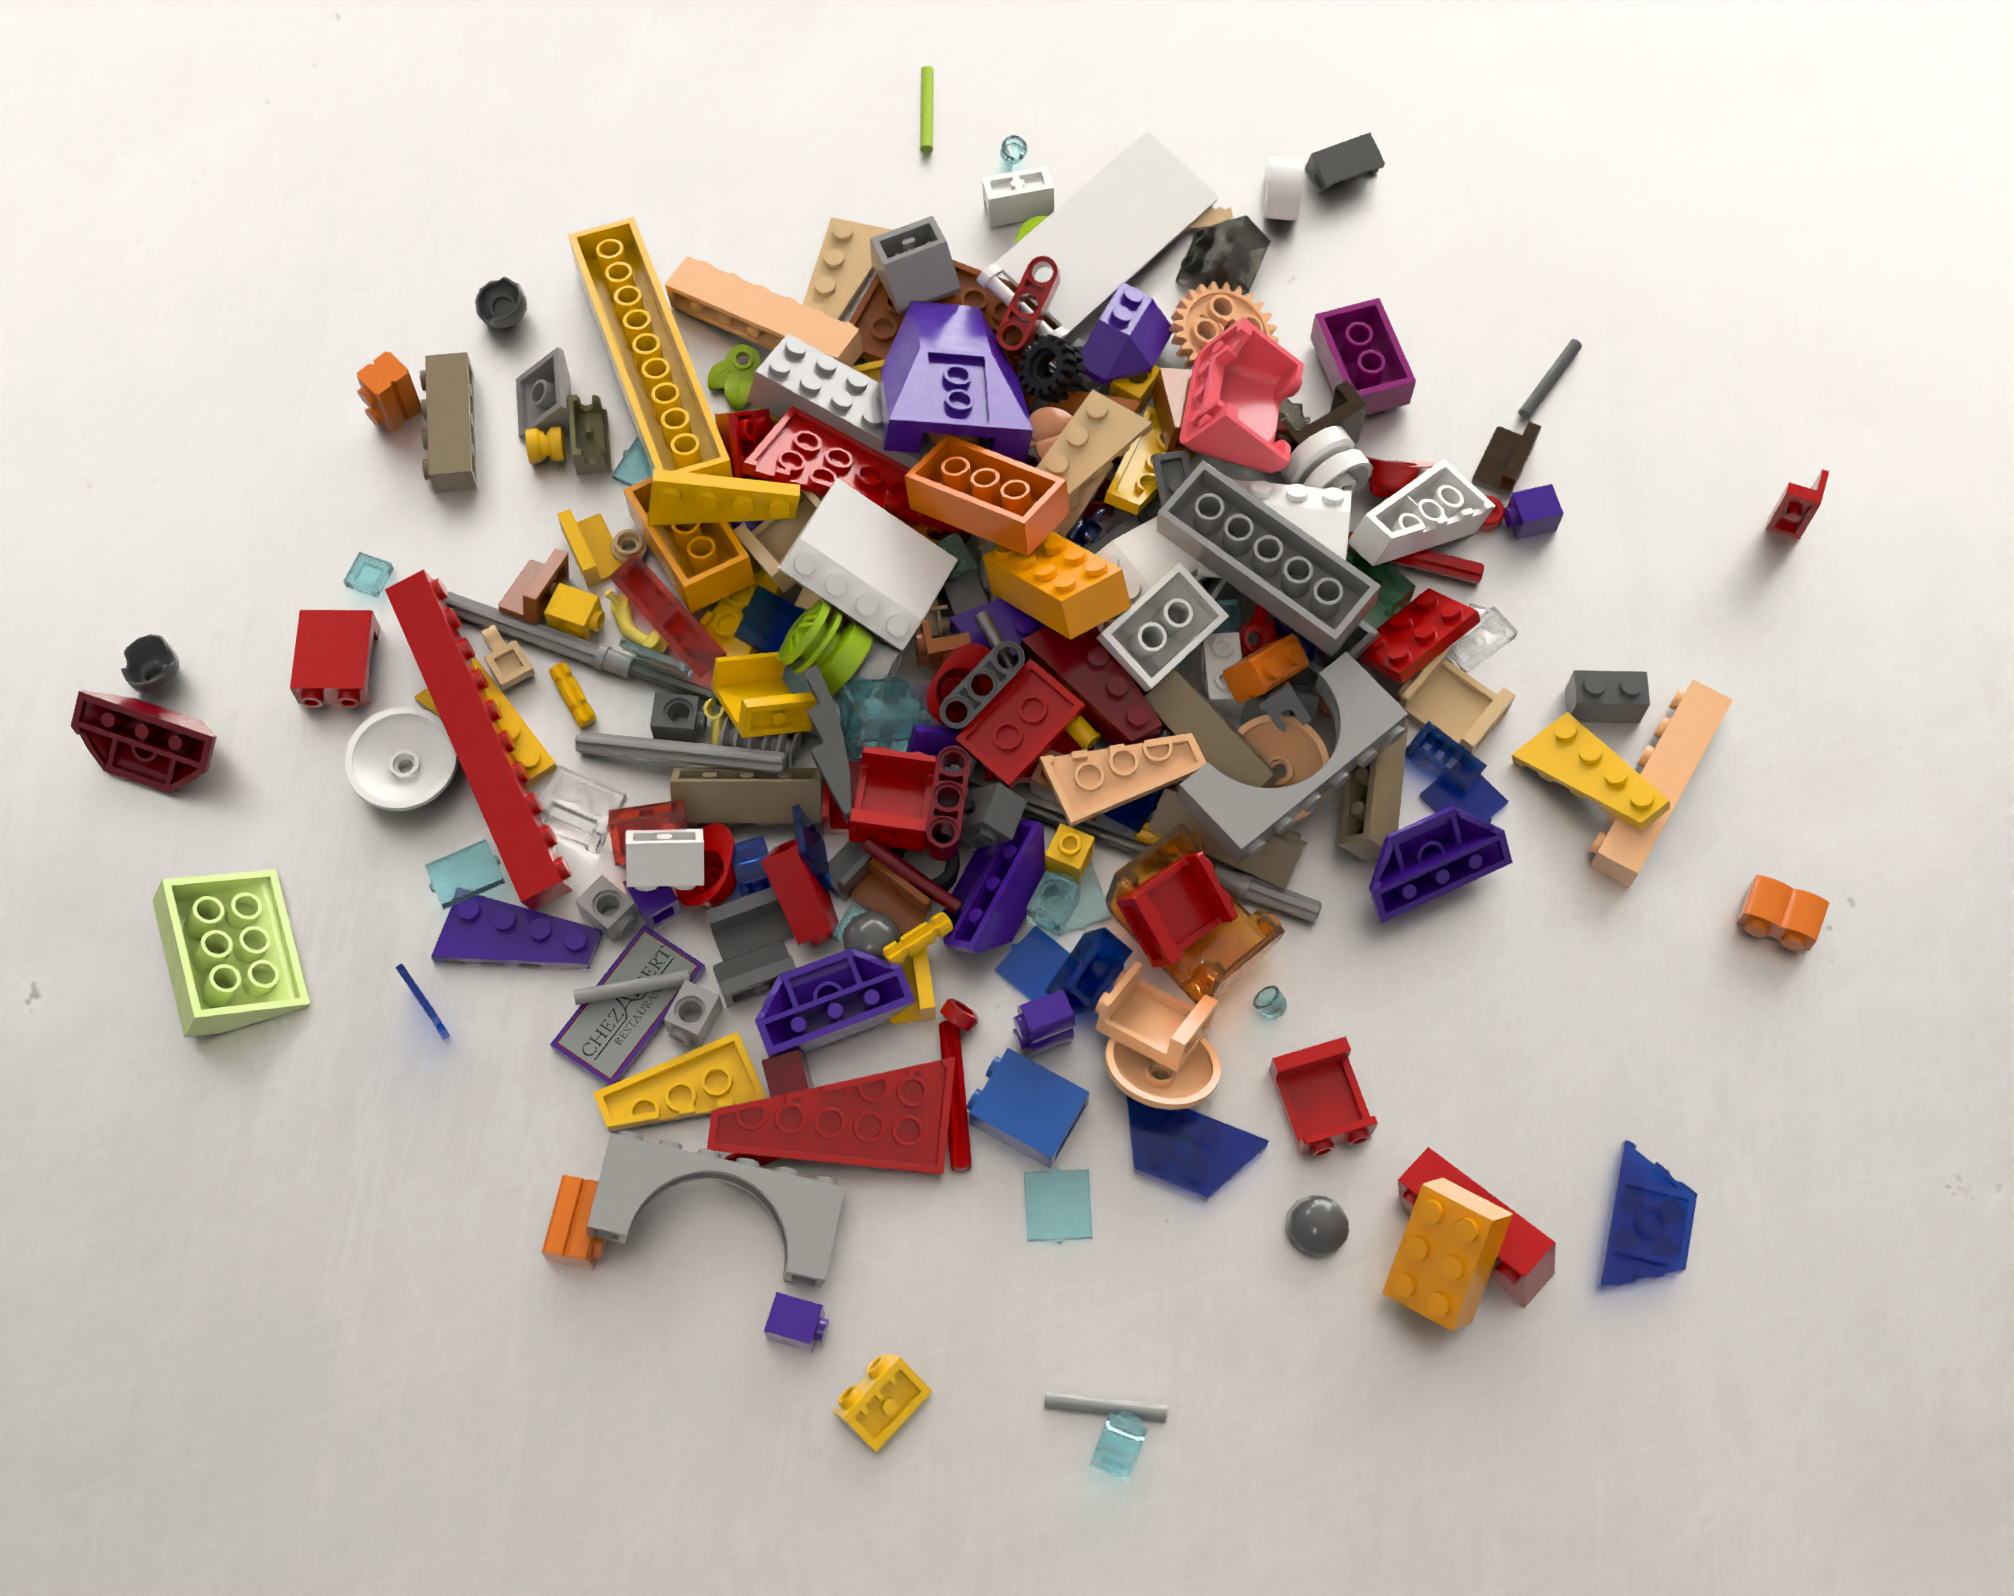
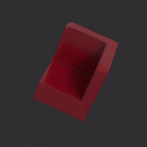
M795 1050L761 1060L770 1097L814 1088L806 1055L802 1051Z

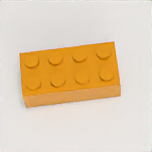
M653 476L623 489L631 518L690 613L755 584L750 557L727 522L647 526Z
M1053 531L1029 557L999 544L994 550L982 556L991 592L1070 640L1131 608L1123 569Z

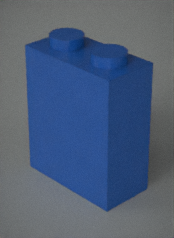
M1007 1048L1002 1058L996 1056L986 1072V1077L990 1079L984 1089L980 1090L977 1088L972 1094L966 1107L970 1111L969 1124L1051 1169L1087 1107L1090 1092Z

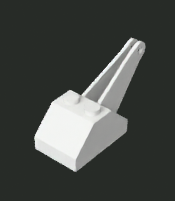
M1178 562L1133 603L1130 609L1121 614L1096 638L1142 689L1148 692L1229 617L1214 600L1227 581L1218 578L1205 590L1201 584L1209 577L1198 575L1193 577Z

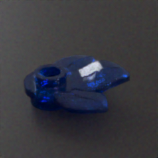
M1100 507L1089 519L1085 517L1083 520L1078 521L1064 538L1081 547L1090 541H1095L1104 530L1098 523L1105 514L1106 509Z

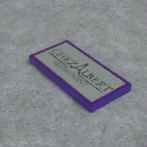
M643 925L596 986L687 969L689 970L690 981L695 984L706 970L705 964ZM681 986L581 1004L550 1045L553 1050L605 1085L610 1086L621 1081L664 1025L663 1019Z

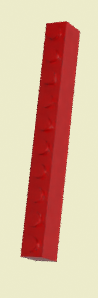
M423 569L386 588V594L520 902L535 911L573 891L568 879L573 876L572 871L563 856L558 857L554 848L558 844L557 837L550 825H544L540 814L544 812V808L534 792L531 794L526 785V782L530 781L529 774L522 762H516L512 751L516 750V745L506 729L502 731L498 720L503 718L496 702L493 699L489 700L486 695L485 689L489 688L488 682L479 668H474L471 659L475 657V653L466 638L462 639L458 629L462 627V624L454 609H448L444 599L448 598L449 595L444 584L439 578L433 579Z

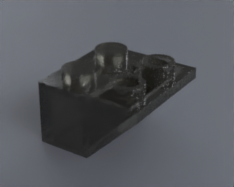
M1247 215L1227 219L1224 222L1207 227L1203 226L1194 233L1192 243L1181 262V268L1175 281L1180 286L1196 290L1200 284L1208 288L1212 281H1215L1218 288L1221 289L1223 284L1228 282L1230 291L1234 292L1240 286L1242 288L1241 295L1248 294L1268 249L1270 240Z

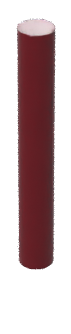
M871 836L862 845L861 849L952 914L962 904V901Z

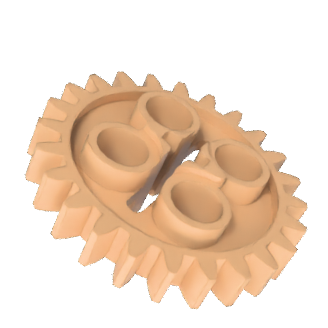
M1212 281L1208 288L1200 284L1195 291L1190 289L1186 296L1177 304L1176 310L1171 316L1174 322L1169 328V331L1175 333V336L1170 342L1173 345L1181 346L1175 355L1177 357L1186 356L1187 361L1184 367L1188 368L1194 364L1198 353L1207 343L1242 317L1246 318L1277 343L1279 338L1272 336L1277 329V325L1267 324L1272 314H1262L1260 310L1264 305L1263 302L1257 304L1251 302L1254 295L1252 292L1246 297L1242 296L1241 286H1238L1233 292L1230 291L1228 282H1225L1221 289L1218 288L1215 281Z

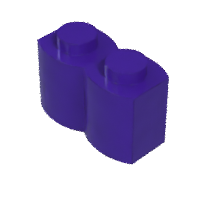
M1063 989L1018 1006V1015L1013 1017L1016 1027L1013 1029V1035L1020 1051L1026 1049L1029 1056H1033L1074 1039L1075 1016Z

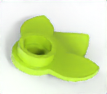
M748 344L736 345L729 350L726 359L716 363L709 372L708 389H724L726 399L735 411H740L748 404L747 399L755 371L762 364L758 351ZM742 355L749 357V362L745 365L737 363V359Z

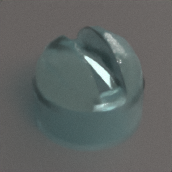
M1017 135L1006 137L1000 147L1001 158L1011 165L1020 163L1027 153L1025 140ZM1011 144L1012 151L1016 158L1011 156L1009 149L1007 147L1008 145Z
M1272 985L1265 987L1255 996L1253 1006L1263 1017L1276 1020L1286 1012L1287 1001L1280 989Z

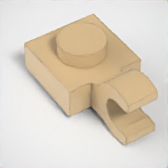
M495 625L481 631L485 638L484 641L491 653L484 656L485 662L503 691L535 674L532 665L516 640L505 644Z

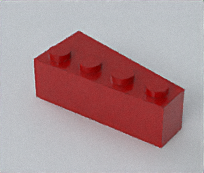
M1427 1147L1398 1179L1401 1203L1412 1212L1422 1184L1444 1178L1512 1213L1513 1216L1490 1278L1525 1308L1555 1274L1556 1242L1431 1148Z

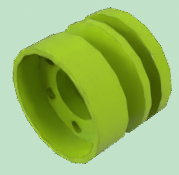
M821 598L810 606L807 611L802 613L791 626L778 652L777 660L785 666L793 662L791 670L798 675L811 665L812 667L818 665L832 696L845 685L860 666L871 647L873 636L853 621L845 624L838 631L843 613L837 609L830 612L831 604Z

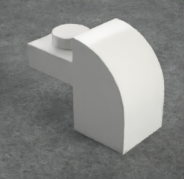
M1269 157V162H1266L1265 218L1298 221L1302 192L1303 159Z

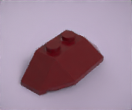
M85 690L78 691L71 722V728L77 735L81 736L86 748L103 771L170 794L209 771L217 738L199 719L134 697Z

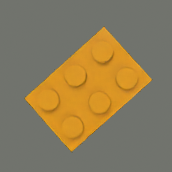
M1444 1178L1422 1184L1382 1293L1450 1331L1471 1324L1513 1214Z

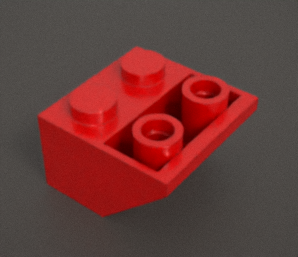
M769 409L715 414L716 426L730 459L733 478L767 481L741 473L745 460L774 427Z

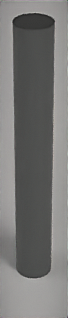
M1576 339L1570 340L1519 409L1518 414L1520 417L1526 420L1531 418L1581 350L1582 344Z

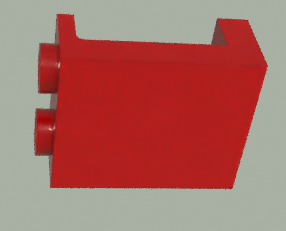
M300 610L290 689L299 704L313 708L321 707L323 704H339L347 708H355L360 704H371L368 680L373 640H379L380 625L373 610Z
M863 747L855 803L850 816L849 841L864 843L871 836L886 847L924 852L926 826L937 757L922 752L910 753L890 750L886 747Z
M1202 852L1181 856L1116 901L1153 968L1173 965L1183 958L1181 955L1183 950L1220 924L1232 922L1238 918L1232 897L1222 888L1215 875L1213 863Z
M1346 1036L1274 1057L1270 1064L1269 1072L1300 1155L1311 1152L1313 1157L1321 1156L1334 1150V1145L1348 1141L1349 1145L1363 1143L1371 1138L1370 1134H1373L1378 1125L1376 1117H1370L1348 1057L1351 1048Z

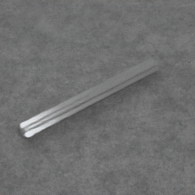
M583 731L576 735L575 738L576 751L584 754L775 774L783 773L787 766L786 754L778 751Z

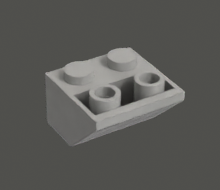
M933 215L870 238L871 263L898 315L907 312L911 301L932 303L961 292V286L947 241Z

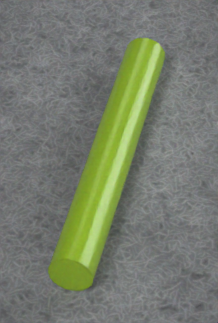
M923 66L921 68L920 150L923 153L933 151L934 69L931 66Z

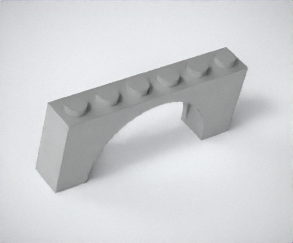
M1347 652L1319 673L1315 690L1322 697L1332 715L1336 731L1335 751L1328 762L1317 773L1294 785L1279 788H1260L1232 780L1207 762L1179 785L1177 800L1237 863L1247 856L1250 858L1257 856L1266 847L1267 839L1275 833L1279 836L1284 834L1295 823L1294 817L1303 810L1309 813L1316 808L1323 800L1322 795L1331 787L1334 790L1339 789L1350 778V772L1358 765L1362 768L1366 767L1378 755L1377 750L1385 743L1389 746L1394 744L1405 733L1406 730L1403 727L1408 713Z
M620 1131L619 1135L610 1134L587 1224L586 1235L625 1244L629 1231L640 1212L662 1192L689 1181H721L737 1186L751 1194L766 1208L773 1218L783 1245L784 1270L782 1279L821 1288L826 1281L846 1187L837 1185V1180L826 1176H814L813 1180L798 1176L799 1172L791 1168L776 1167L774 1171L761 1168L760 1163L752 1159L737 1158L736 1162L722 1159L721 1154L713 1150L698 1149L697 1153L683 1150L682 1145L674 1141L659 1140V1143L656 1144L643 1141V1136L638 1133Z

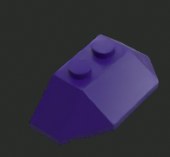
M1124 282L1120 284L1080 352L1084 358V361L1080 362V364L1085 366V371L1081 373L1101 384L1113 382L1114 379L1130 378L1149 373L1173 333L1169 331L1170 322L1151 297Z
M1450 806L1386 835L1369 885L1377 920L1383 923L1513 863L1505 831L1459 808Z
M1020 819L1011 841L978 848L973 853L952 892V895L962 901V904L954 914L945 908L942 911L950 918L953 924V930L943 937L944 945L947 948L977 954L1013 941L1045 880L1044 826L1041 822Z
M850 948L779 974L761 1011H759L755 1019V1023L768 1058L795 1050H800L803 1053L878 1026L913 1005L915 1000L902 966L895 963L890 964L878 957Z

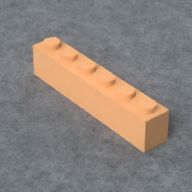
M687 256L665 283L671 307L772 351L788 333L849 367H852L863 353L860 329L856 328L853 324L839 321L821 310H813L799 304L793 298L780 296L762 285H754L741 279L734 273L721 271L714 268L708 262H700Z
M1694 679L1686 691L1678 689L1669 706L1675 712L1671 719L1664 716L1653 736L1659 738V741L1655 748L1647 745L1637 763L1644 767L1640 775L1670 800V809L1642 831L1609 814L1606 822L1612 826L1607 834L1600 831L1589 851L1596 855L1590 867L1630 888L1721 723L1732 699Z

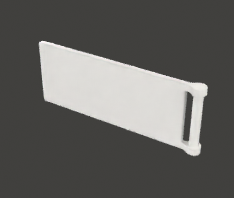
M1147 131L994 264L984 269L976 279V282L983 288L988 287L1009 306L1014 293L997 276L1002 273L1018 287L1032 259L1038 256L1050 257L1054 260L1060 271L1061 280L1046 315L1059 328L1053 330L1042 320L1037 334L1046 337L1047 334H1051L1064 339L1117 291L1122 282L1127 283L1218 200V195ZM1048 267L1040 268L1035 274V280L1047 282L1052 277L1053 270ZM1030 299L1036 306H1038V302L1035 299ZM1022 302L1020 312L1023 314L1034 312Z

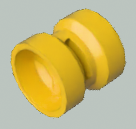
M562 426L550 427L547 434L538 428L526 429V449L530 464L541 463L544 459H548V456L554 462L566 461L565 437Z

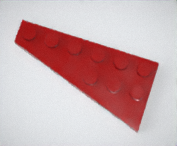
M793 405L745 460L741 473L772 482L798 484L801 490L822 496L826 495L836 478H839L893 516L959 535L964 531L910 509L905 475L911 470L910 468Z
M956 1056L711 1110L707 1149L719 1152L944 1174Z

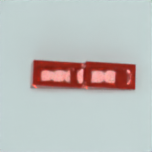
M636 553L609 576L698 677L702 678L714 667L715 658L727 655L724 649Z

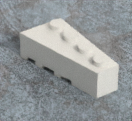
M1443 459L1365 514L1349 538L1348 544L1372 566H1376L1476 533L1496 505Z

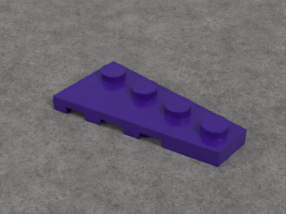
M458 889L431 958L433 962L447 963L448 960L465 961L466 964L498 962L509 966H520V963L540 964L541 967L590 969L603 934L601 929Z

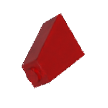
M809 833L774 847L761 863L798 945L810 941L813 946L831 938V932L838 925L839 921Z

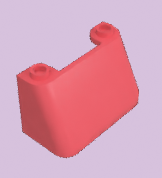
M1242 317L1207 343L1194 361L1179 437L1180 443L1192 452L1265 473L1283 470L1291 459V446L1284 440L1274 442L1281 401L1287 397H1293L1300 390L1304 364L1250 321Z

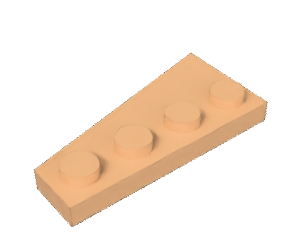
M1192 733L1144 740V743L1124 746V743L1111 745L1109 748L1087 751V749L1073 751L1071 754L1062 756H1041L1039 759L1070 827L1182 781L1206 764V760Z

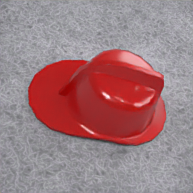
M1366 457L1373 466L1372 474L1368 479L1370 493L1389 498L1415 480L1422 468H1432L1437 463L1413 460H1380Z
M970 643L955 648L946 657L934 675L926 693L927 707L931 716L940 724H943L938 713L941 702L990 651L988 647L978 643ZM984 674L976 675L971 683L973 692L979 696L989 693L992 686L991 680ZM959 701L949 703L945 711L946 717L953 723L962 721L966 715L965 706Z
M718 823L709 824L702 828L704 840V885H696L695 888L690 890L676 889L677 898L683 905L691 907L704 905L711 909L725 902L736 888L737 875L731 864L734 852V839L731 831L725 825Z

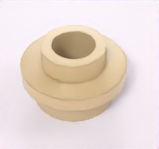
M622 530L612 540V555L617 561L624 564L639 562L647 552L646 540L635 530ZM628 546H632L635 548L630 551L624 550V548Z

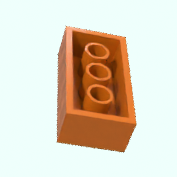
M946 434L905 475L910 509L1028 557L1070 513L1066 479Z

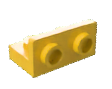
M891 1353L875 1358L868 1365L865 1371L867 1375L857 1386H850L840 1395L837 1400L839 1405L833 1411V1414L838 1419L844 1421L874 1452H877L932 1393V1390L899 1356Z

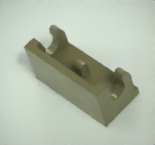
M577 394L567 395L571 455L577 475L612 472L607 409L602 408L601 399L597 395H592V404L590 405L581 404V399Z

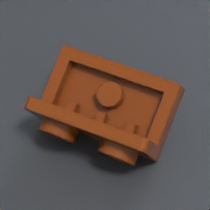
M929 620L921 621V633L915 634L917 644L915 651L919 668H926L928 679L933 678L946 657L955 648L971 643L969 632L933 639Z

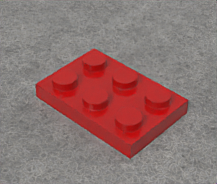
M1428 588L1378 627L1376 630L1379 632L1380 637L1355 660L1403 684L1480 623L1478 611Z
M1030 658L1018 673L958 734L955 741L1011 790L1086 710V706Z

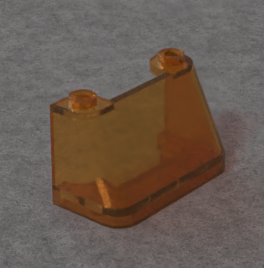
M1179 823L1114 873L1106 896L1107 908L1116 921L1138 944V940L1116 901L1181 856L1196 852L1203 853L1204 845L1201 838L1195 832L1189 831L1182 823ZM1222 884V888L1233 899L1234 909L1238 914V918L1232 922L1220 924L1181 952L1183 958L1173 965L1161 967L1196 1005L1205 994L1218 1000L1278 943L1285 933L1281 922L1272 912L1256 910L1250 914Z

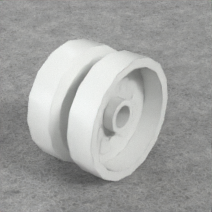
M1331 426L1315 433L1297 446L1291 453L1288 465L1281 470V475L1289 485L1301 484L1305 487L1325 489L1333 487L1351 491V497H1353L1370 478L1373 466L1360 450L1354 449L1355 443L1341 426Z

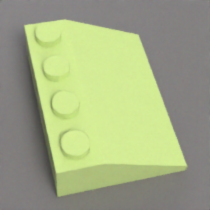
M276 869L162 879L152 902L184 1038L224 1033L304 1009L310 1005Z

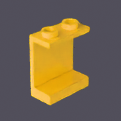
M778 652L715 658L711 689L742 738L811 731L812 729L807 710L816 706V699L811 692L795 694L790 692L782 680L785 665L777 660Z

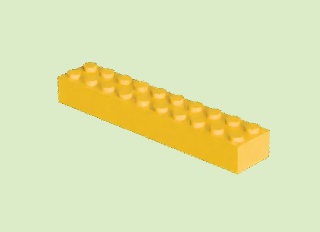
M634 217L568 234L574 264L652 473L654 469L733 477L729 456Z

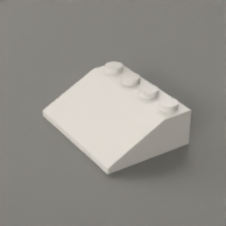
M1228 477L1346 560L1351 491L1333 487L1327 489L1305 487L1301 484H1275L1263 480H1235ZM1199 562L1198 576L1221 578Z
M836 478L777 570L820 599L822 598L827 601L832 607L896 650L903 651L929 611L958 559L839 478Z

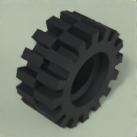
M1047 334V337L1041 335L1038 337V342L1032 340L1029 343L1032 348L1030 351L1024 349L1022 355L1026 356L1025 361L1019 360L1018 366L1022 367L1023 370L1017 372L1018 378L1022 379L1020 382L1021 387L1026 389L1025 391L1028 394L1049 403H1060V399L1065 401L1069 398L1067 392L1074 394L1077 391V388L1074 386L1075 382L1081 384L1083 378L1078 376V373L1085 371V366L1080 364V362L1084 361L1082 354L1078 353L1080 351L1079 348L1072 343L1051 334ZM1057 357L1055 372L1048 380H1045L1047 366Z

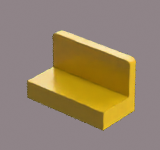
M571 509L557 514L562 533L588 588L627 572L625 564L617 561L612 555L611 543L613 538L601 514L593 515L576 522Z
M927 948L912 957L907 955L905 957L906 961L900 964L915 1003L891 1017V1025L936 1019Z

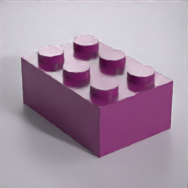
M1380 297L1315 314L1310 339L1333 393L1337 385L1348 380L1368 404L1366 415L1410 404L1416 379Z

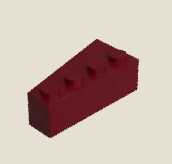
M1048 626L1021 639L1020 646L1025 654L1024 664L1031 658L1081 700L1086 706V710L1082 715L1092 723V727L1109 744L1117 745L1124 743L1125 746L1144 743V740L1158 738L1163 724L1128 672L1096 638L1101 634L1097 626L1071 640Z

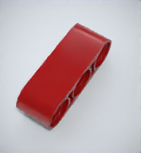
M1038 256L1028 264L998 327L997 341L1008 355L1020 356L1024 349H1027L1029 343L1034 339L1061 280L1060 271L1054 260L1050 257ZM1048 267L1053 270L1052 277L1047 282L1035 280V274L1040 268ZM1026 299H1035L1038 302L1037 309L1031 314L1020 312V306ZM1012 330L1021 331L1023 334L1021 342L1015 346H1009L1005 343L1006 335Z

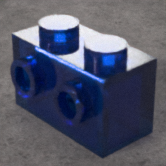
M1106 927L1085 932L1045 990V993L1050 994L1063 989L1074 1015L1093 1012L1100 997L1124 969V964L1133 951Z

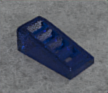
M1430 721L1424 725L1406 748L1405 758L1464 794L1487 767L1485 763ZM1425 743L1432 745L1429 751L1423 748ZM1438 750L1445 753L1440 760L1434 757ZM1451 757L1458 761L1452 769L1446 766ZM1464 765L1470 767L1471 769L1464 778L1458 775V772Z

